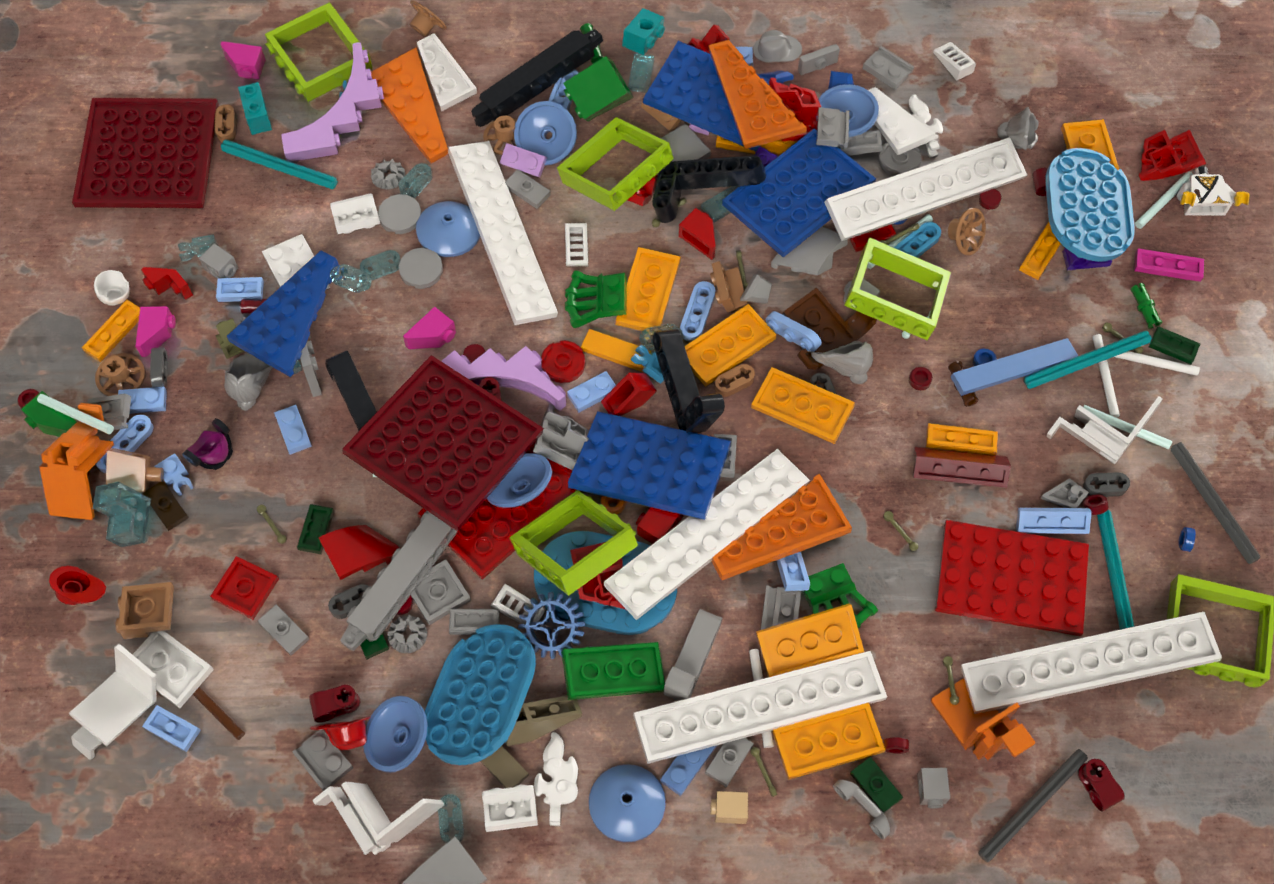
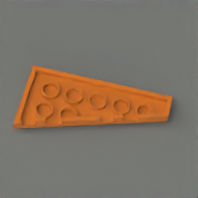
M729 40L709 45L712 61L744 149L807 133V127L795 118L792 110L787 109L782 103V99L763 78L761 79L756 74V70L747 64L743 59V55Z
M417 48L371 71L372 80L376 79L378 87L382 86L384 99H381V102L427 160L432 164L448 155L446 141Z
M819 473L808 485H803L795 495L785 499L763 516L759 523L753 527L750 526L741 537L732 541L713 556L711 562L721 580H725L849 534L852 531V526Z

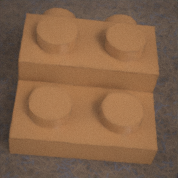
M172 582L122 587V595L118 598L120 614L119 618L116 619L115 625L116 631L121 634L123 639L149 637V632L171 629L174 593Z

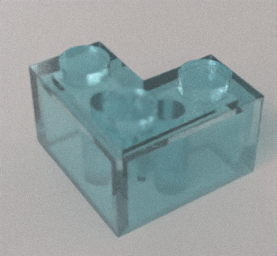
M121 482L96 486L93 509L109 517L106 540L120 547L145 543L151 499Z

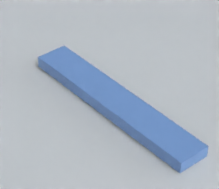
M1066 338L954 372L951 375V379L962 396L1033 374L1075 358L1078 354L1069 339Z

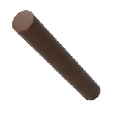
M198 687L192 695L237 740H240L245 735V732Z

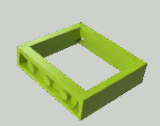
M330 2L265 34L267 40L265 46L269 54L275 55V61L279 68L285 69L284 72L289 82L293 81L295 83L294 86L297 93L303 94L308 102L341 86L343 81L348 82L351 76L353 59L306 82L280 45L328 22L353 55L352 44L359 43V41ZM368 54L369 62L365 63L366 69L372 70L373 67L370 55Z
M615 117L561 163L557 170L563 184L615 211L674 158L669 142ZM622 139L651 153L647 159L610 191L581 176Z
M869 238L861 253L844 306L924 340H928L936 328L951 272ZM868 262L937 290L929 318L860 290Z
M578 490L509 537L516 554L568 596L638 546L635 538L636 532L632 530L629 523H624L617 514H611L604 505H598L591 496L587 497ZM581 515H585L613 535L611 539L567 570L537 548L538 545Z
M1178 574L1170 585L1167 619L1179 617L1181 594L1260 612L1254 671L1219 662L1186 669L1193 670L1198 675H1214L1223 681H1239L1248 687H1261L1270 679L1274 633V596Z

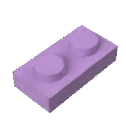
M506 143L500 164L540 178L547 157Z

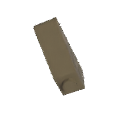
M566 695L524 703L513 731L505 742L506 746L531 742L582 717V711L577 699L568 700Z

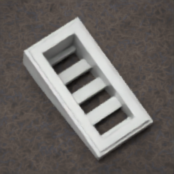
M949 42L933 51L956 81L974 72L976 63L953 43Z
M565 223L566 266H588L587 223ZM570 234H582V237H570ZM570 241H583V244H570ZM570 249H583V252H570ZM570 256H583V260H570Z
M507 584L502 586L490 605L520 624H526V620L520 619L518 614L523 604L531 608L534 607L529 598ZM507 594L510 598L506 605H503L501 602ZM516 599L519 602L516 605L515 609H509L514 600ZM542 607L538 610L533 622H539L546 610Z

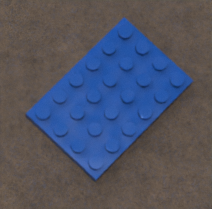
M678 41L645 94L643 104L743 146L711 55ZM757 74L761 79L763 78L769 85L770 79ZM761 145L748 149L756 152Z
M815 128L764 167L766 178L762 183L740 186L722 200V205L782 257H785L832 219L824 203L827 198L876 182V178L838 147L816 145L817 130Z
M597 411L587 435L589 440L584 442L577 463L569 478L568 488L705 520L731 447V441L693 432L687 433L680 429Z

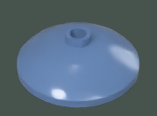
M847 84L832 87L825 91L818 99L821 108L839 109L840 112L849 110V137L865 133L875 124L878 118L879 106L876 98L870 91L857 85Z
M540 101L528 106L520 114L515 124L514 139L516 146L547 157L544 166L553 165L564 160L570 154L576 142L577 128L574 118L566 108L555 102ZM548 132L552 133V137L550 139L546 138V134Z
M443 201L435 203L421 213L416 223V234L420 244L442 257H455L465 254L480 239V234L469 206L459 202Z
M524 454L487 497L488 501L497 507L512 508L534 500L545 490L551 479L552 468L549 461L539 454Z
M396 696L384 701L372 713L366 725L367 742L363 747L368 762L374 768L383 772H397L415 760L425 743L427 735V718L422 706L409 697Z
M625 764L612 767L597 778L590 791L589 811L591 818L599 831L613 840L620 842L642 840L656 830L664 816L666 802L663 788L651 772L640 766ZM625 795H629L632 797V801L625 803L622 798Z

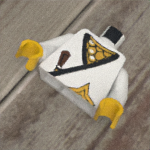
M1204 166L1195 169V175H1192L1188 182L1182 185L1177 194L1180 205H1184L1185 215H1226L1233 203L1235 206H1240L1241 203L1248 205L1250 196L1248 192H1234L1224 182L1221 175H1209L1208 168Z

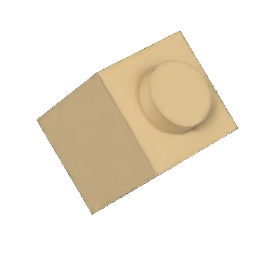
M717 791L716 799H711L710 810L711 815H715V823L746 824L748 819V793Z

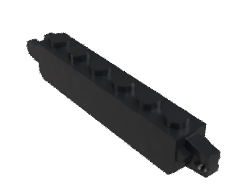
M596 29L584 35L580 31H572L480 94L479 99L481 103L471 110L472 116L475 117L476 126L483 127L491 121L495 122L500 116H508L555 84L561 77H565L595 56L593 50L603 42L602 35Z

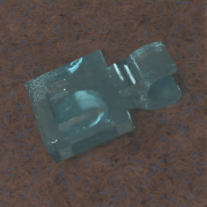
M214 234L192 238L191 243L184 242L178 244L180 252L186 251L179 254L181 261H188L195 254H197V257H201L214 243L218 245Z

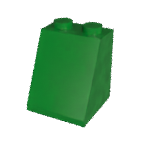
M607 56L563 83L566 87L564 93L570 101L573 100L577 106L574 108L576 114L580 119L584 118L586 121H590L634 98L616 65Z

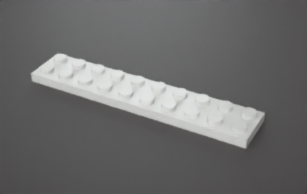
M1009 137L827 198L824 203L841 241L993 188L1025 178L1027 173Z
M485 141L449 147L448 154L514 325L556 318L558 311L490 142Z
M776 449L712 499L705 520L691 516L686 518L605 580V588L638 620L710 563L713 556L732 541L741 537L750 526H755L763 516L781 502L795 495L799 488L803 485H808L810 480L786 456Z
M1205 612L965 663L961 664V670L974 713L979 714L1010 707L1016 702L1020 705L1218 662L1222 659L1206 614Z
M871 651L635 712L633 717L647 764L772 731L868 702L869 704L886 700L887 695Z

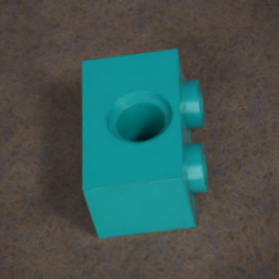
M642 8L624 29L622 46L644 55L649 49L654 47L656 40L663 36L665 26H663L664 17Z
M259 82L238 87L251 134L254 135L272 130Z

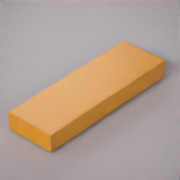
M1049 222L1019 271L1036 280L1040 279L1061 245L1052 233Z
M126 300L81 347L83 351L99 362H102L138 323L140 307Z
M592 329L588 330L581 345L583 352L643 372L644 366L642 364H635L631 360L635 353L641 356L635 351L638 345ZM647 349L649 354L651 355L652 350Z
M928 423L926 447L996 455L998 432Z

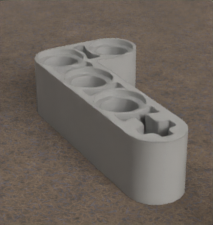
M699 609L675 667H672L664 686L665 696L678 701L691 697L720 629L722 617Z

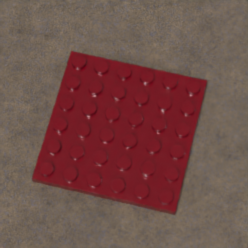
M92 98L72 200L74 207L204 208L215 135L216 109L219 107L218 100L201 98Z
M431 355L342 448V453L456 531H459L543 434L544 428Z

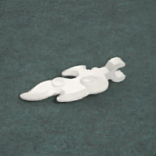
M913 94L909 99V107L913 112L912 116L934 133H943L942 123L937 118L933 119L934 123L932 125L926 124L931 119L929 108L917 98L916 94ZM936 134L934 140L925 143L929 158L938 156L936 150L939 149V144L935 141L938 138Z
M556 732L551 733V740L543 752V770L552 777V780L550 782L544 781L541 773H538L534 780L536 796L545 794L546 797L543 801L546 804H550V826H560L561 805L572 803L578 795L576 785L578 777L577 763L572 756L569 757L568 761L563 760L564 743Z

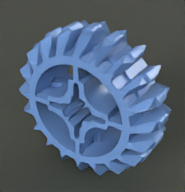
M549 592L548 600H546L543 593L539 594L540 602L538 603L535 598L530 599L534 607L531 608L525 605L524 610L529 614H521L519 617L522 620H526V624H519L518 628H526L527 632L523 633V635L529 637L531 645H535L533 648L535 653L542 649V658L546 657L548 651H550L551 659L556 658V651L562 657L561 651L564 648H573L570 644L571 642L575 645L581 643L575 638L576 635L584 636V632L578 630V627L585 626V622H578L577 618L584 616L583 612L575 614L574 610L579 607V604L576 603L570 607L569 604L572 598L567 597L563 602V593H558L557 598L554 599V593ZM547 605L546 618L540 622H533L538 610ZM555 605L563 608L568 613L571 621L559 619ZM550 618H553L554 623L564 624V626L554 628L555 632L553 633L551 628L540 625L550 622ZM571 628L568 638L562 644L556 645L558 632L561 629ZM534 630L544 631L547 635V640H549V645L541 642L536 637Z

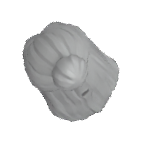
M1026 107L1008 122L1002 123L998 127L997 134L1002 140L1010 137L1014 147L1017 149H1032L1038 141V136L1034 131L1037 130L1039 122L1029 107Z
M853 341L846 346H840L824 353L811 352L812 357L817 362L834 369L843 376H848L853 383L864 384L867 381L866 373L873 363V349L866 341L863 343Z
M249 353L233 359L230 363V368L225 371L224 387L226 393L237 401L239 408L244 411L249 410L255 405L256 398L260 395V391L273 367Z

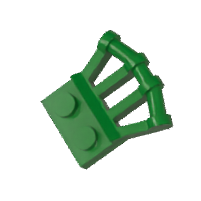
M573 271L571 275L572 281L565 290V297L567 298L565 310L571 318L570 323L573 328H579L598 318L627 314V277L625 273L605 276L600 274L596 277L583 274L580 271ZM580 283H584V284H589V285H594V286H595V287H588V288L578 289V286H579ZM596 296V299L576 302V299ZM592 310L583 315L578 314V311Z
M844 563L808 576L810 587L809 590L803 591L812 610V614L819 613V607L822 606L825 610L832 609L831 603L839 600L841 606L849 604L848 596L863 608L857 615L854 614L858 628L870 615L874 616L878 612L877 607L856 590L855 583L852 582Z

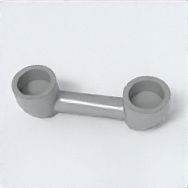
M838 780L833 785L834 790L843 800L848 801L853 796L873 816L874 820L869 826L879 838L884 840L890 834L886 815L868 798L859 786L846 780Z

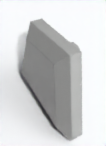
M758 274L753 275L740 301L767 304L772 283Z
M1069 478L1044 493L1041 499L1065 508H1078L1089 492Z

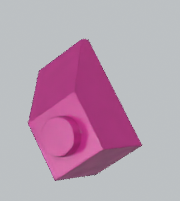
M221 41L220 45L224 56L239 77L260 79L266 61L262 47Z
M168 306L140 307L135 347L141 357H147L151 354L152 348L159 347L171 337L172 328H175L176 320Z
M433 307L403 335L405 346L408 349L441 348L445 343H449L456 334L455 324L440 310Z

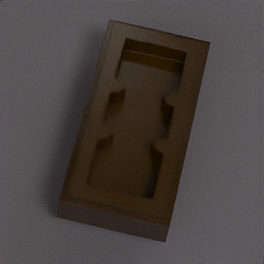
M163 481L142 493L168 531L189 518Z

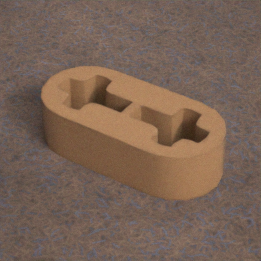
M227 104L219 106L215 114V133L218 140L222 143L225 139L233 141L236 137L237 117L234 108Z
M742 364L719 375L715 380V392L720 393L722 397H728L749 387L754 382V369L750 365ZM741 373L744 375L749 374L748 379L745 377L740 378ZM724 382L725 385L729 384V388L726 389V387L724 386L721 387V383Z

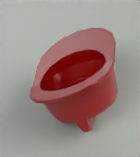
M61 566L55 569L49 577L50 586L55 591L57 599L67 605L94 602L102 598L106 591L103 581L75 566Z
M371 716L347 722L315 725L310 727V729H324L332 745L342 750H350L366 744L365 720Z

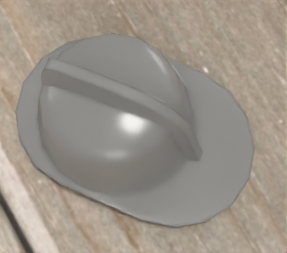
M769 30L756 41L753 52L755 57L763 62H789L799 58L802 53V46L797 39L791 36L784 35L778 30Z

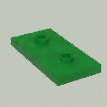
M658 642L570 648L561 651L568 700L664 692L665 679Z

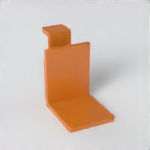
M80 403L78 405L79 411L104 422L101 405ZM78 421L41 454L43 463L39 468L48 512L51 516L93 520L95 517L87 472L114 446L113 441L99 440V436H95L98 429Z
M964 678L954 684L956 696L959 697L957 705H952L949 701L951 697L950 687L931 699V703L964 749L967 750L971 746H975L973 753L978 760L983 757L990 760L1002 749H1008L1013 757H1017L1035 744L1034 739L1022 723L1019 724L1016 719L1010 720L1020 707L1017 702L1001 713L998 710L975 714Z

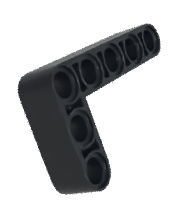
M758 156L671 161L659 172L652 205L659 221L669 223L676 218L682 190L748 186L762 183L766 178L762 161Z
M678 329L654 332L652 338L653 346L679 429L687 433L707 431L724 412L725 404L722 395L715 393L700 396Z
M346 350L326 359L325 366L332 381L336 382L359 431L377 411L349 352Z

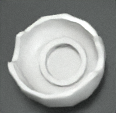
M107 270L95 277V293L97 298L104 304L115 306L123 303L129 297L130 285L121 272Z

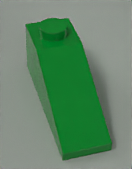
M42 391L21 409L26 415L24 421L32 429L37 427L45 434L60 437L77 421L39 403L37 398L40 394L48 396Z

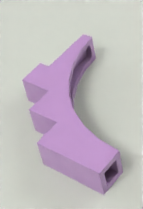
M361 42L352 44L353 65L351 76L346 89L337 103L314 123L299 130L281 134L287 161L294 162L338 154L337 146H341L339 134L360 131L359 123L363 122L361 111L382 107L380 100L384 99L382 86L378 87L376 79L372 80L371 70L366 69L365 63L369 62L367 50L362 49Z
M526 346L507 362L500 353L496 354L491 348L472 363H470L466 356H460L455 350L442 360L443 363L478 386L484 378L492 377L499 382L500 387L515 388L532 393L555 406L558 411H561L566 406L565 391L559 385L555 386L551 382L550 377L542 370L540 355L534 350L531 351Z

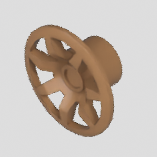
M410 1L412 7L418 12L409 24L415 31L426 37L434 25L447 30L445 23L431 10L416 1Z
M500 116L495 122H491L486 127L483 134L484 142L498 139L496 145L492 147L494 153L502 155L503 151L499 149L503 143L512 145L511 141H515L514 130L517 119L510 116ZM493 128L495 133L488 135L489 131Z
M969 208L964 211L959 219H953L950 222L948 236L951 240L956 241L958 250L964 255H972L979 250L985 237L986 222L983 213L979 209ZM975 212L979 215V217L976 220ZM982 224V231L976 230L975 227ZM974 235L980 236L978 244L977 241L973 238ZM971 244V247L973 249L971 251H967Z
M127 353L112 355L105 359L96 371L95 382L97 388L106 396L118 395V393L107 391L113 387L114 383L117 385V390L124 389V382L134 386L131 389H138L144 381L145 368L140 359L134 355ZM131 360H134L139 365V367L129 368L128 366ZM140 372L138 382L129 377L130 374ZM100 377L108 378L107 383L103 387L100 383Z

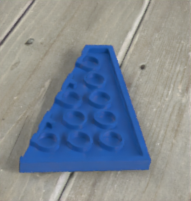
M320 250L227 335L229 342L291 377L294 374V365L297 360H300L301 351L309 338L311 324L313 321H316L317 312L321 309L326 297L325 290L327 285L331 284L332 276L339 265L337 259Z

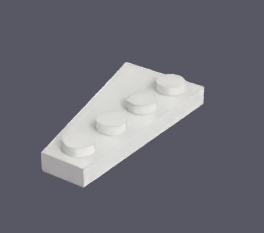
M435 33L417 42L418 50L441 112L477 93L475 85Z
M874 87L868 90L874 95L879 106L875 126L880 130L897 155L935 139L933 131L878 88Z

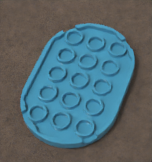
M1073 148L1065 150L1062 154L1055 157L1046 172L1048 218L1052 233L1066 249L1079 258L1098 262L1113 260L1126 251L1134 238L1135 226L1129 182L1121 169L1117 170L1109 163L1111 159L1090 149Z
M590 531L570 532L554 539L542 552L567 570L573 566L570 550L603 543L613 536ZM637 541L638 546L622 557L623 566L645 551L650 545ZM534 569V585L537 596L539 597V594L543 593L546 600H548L549 592L554 593V599L557 598L558 593H563V602L567 597H571L572 601L569 606L572 607L576 603L579 604V607L574 612L575 614L583 612L584 616L577 618L578 622H585L584 627L622 635L645 633L659 623H662L669 616L676 601L677 589L636 620L625 609L580 599L578 589L568 596ZM555 605L559 619L571 621L568 613L560 606Z
M503 624L481 627L476 630V634L468 639H461L446 658L425 709L427 718L426 742L430 751L442 761L453 765H469L479 762L496 752L508 740L513 731L536 667L535 652L531 643L522 632L514 627Z

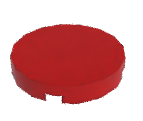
M567 340L549 344L541 355L542 370L547 373L551 381L557 383H570L578 379L586 366L585 355L581 347Z

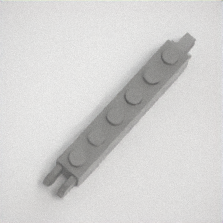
M428 511L423 514L420 525L416 530H411L404 546L394 552L391 563L387 568L381 569L375 584L365 590L362 601L358 606H354L349 611L348 619L346 620L348 627L340 640L345 647L354 651L365 639L375 641L379 638L458 533L455 529Z

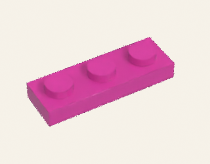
M1138 248L1135 253L1134 271L1201 282L1204 276V259Z

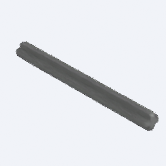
M1182 442L1173 445L1171 452L1248 564L1258 561L1261 558L1260 554Z
M1077 749L987 842L978 853L984 861L990 862L1084 764L1088 756L1082 750Z

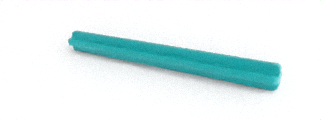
M225 139L221 144L223 152L326 188L335 189L338 183L336 177Z
M1148 331L1134 334L1025 376L1024 383L1028 389L1037 387L1151 342V335Z
M1107 510L1097 515L1119 628L1121 630L1135 626L1112 513L1110 510Z

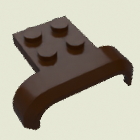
M817 287L782 313V315L813 330L820 337L822 344L814 351L817 353L828 352L857 341L877 322V319L858 311L844 321ZM806 348L797 355L807 369L817 370L824 366L812 357L811 351H807Z

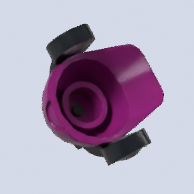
M215 418L211 423L218 432L203 431L198 440L182 454L195 467L201 466L206 469L217 470L224 466L233 453L231 439L228 434L230 429L221 420Z

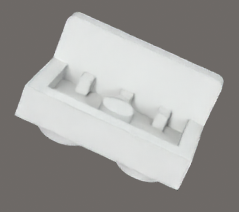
M371 193L330 204L338 234H348L354 230L372 228L380 224Z
M517 785L505 789L492 788L489 791L482 792L486 832L538 825L533 785Z

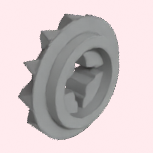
M383 159L382 163H376L375 167L371 169L372 182L381 189L396 188L405 178V170L401 163H397L393 159L391 161ZM390 169L391 174H388V176H386L385 178L384 173H387V171Z
M409 614L404 617H398L396 621L391 623L387 632L390 645L401 653H412L419 650L427 639L425 624L419 617ZM407 625H409L410 631L414 632V634L409 635L406 642L404 635L400 633L405 632Z

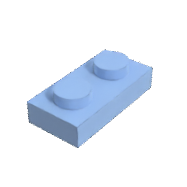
M218 278L216 299L218 302H237L242 299L261 301L264 287L263 278Z
M605 371L567 391V396L578 413L602 401L616 384L608 372Z
M164 386L118 390V395L127 394L131 396L130 414L166 411L167 390Z
M296 405L274 412L290 455L312 447Z
M801 551L776 560L785 591L809 590L810 581Z
M156 705L142 726L145 730L185 752L188 751L201 731L198 727Z

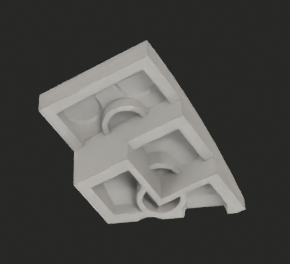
M822 226L785 257L777 254L771 262V267L777 269L780 265L788 266L794 272L820 275L832 268L833 252L847 246L848 239L841 241L837 232Z
M549 403L540 425L544 428L543 434L535 442L533 452L573 470L584 442L589 440L587 437L589 430L569 416L557 414L554 411L555 406Z
M454 837L417 868L402 884H484L487 878L458 839Z

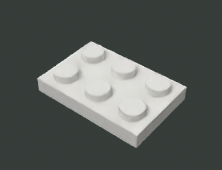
M303 234L262 251L280 287L314 257Z
M165 631L152 632L133 653V656L156 674V691L178 708L185 704L214 670L212 666Z

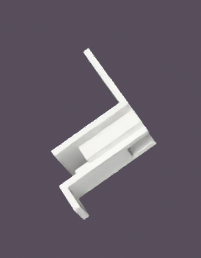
M1158 396L1128 437L1081 405L1077 407L1074 417L1085 424L1083 429L1059 417L1047 433V437L1051 439L1061 427L1115 464L1157 410L1162 398Z
M120 644L114 647L116 672L69 712V715L82 725L72 735V744L89 760L95 757L94 750L102 743L108 746L156 702V674Z
M344 782L342 787L348 795V799L341 787L329 786L312 800L315 805L322 806L333 801L365 855L370 851L374 855L385 851L391 846V843L401 840L445 805L442 800L422 799L391 823L367 784Z

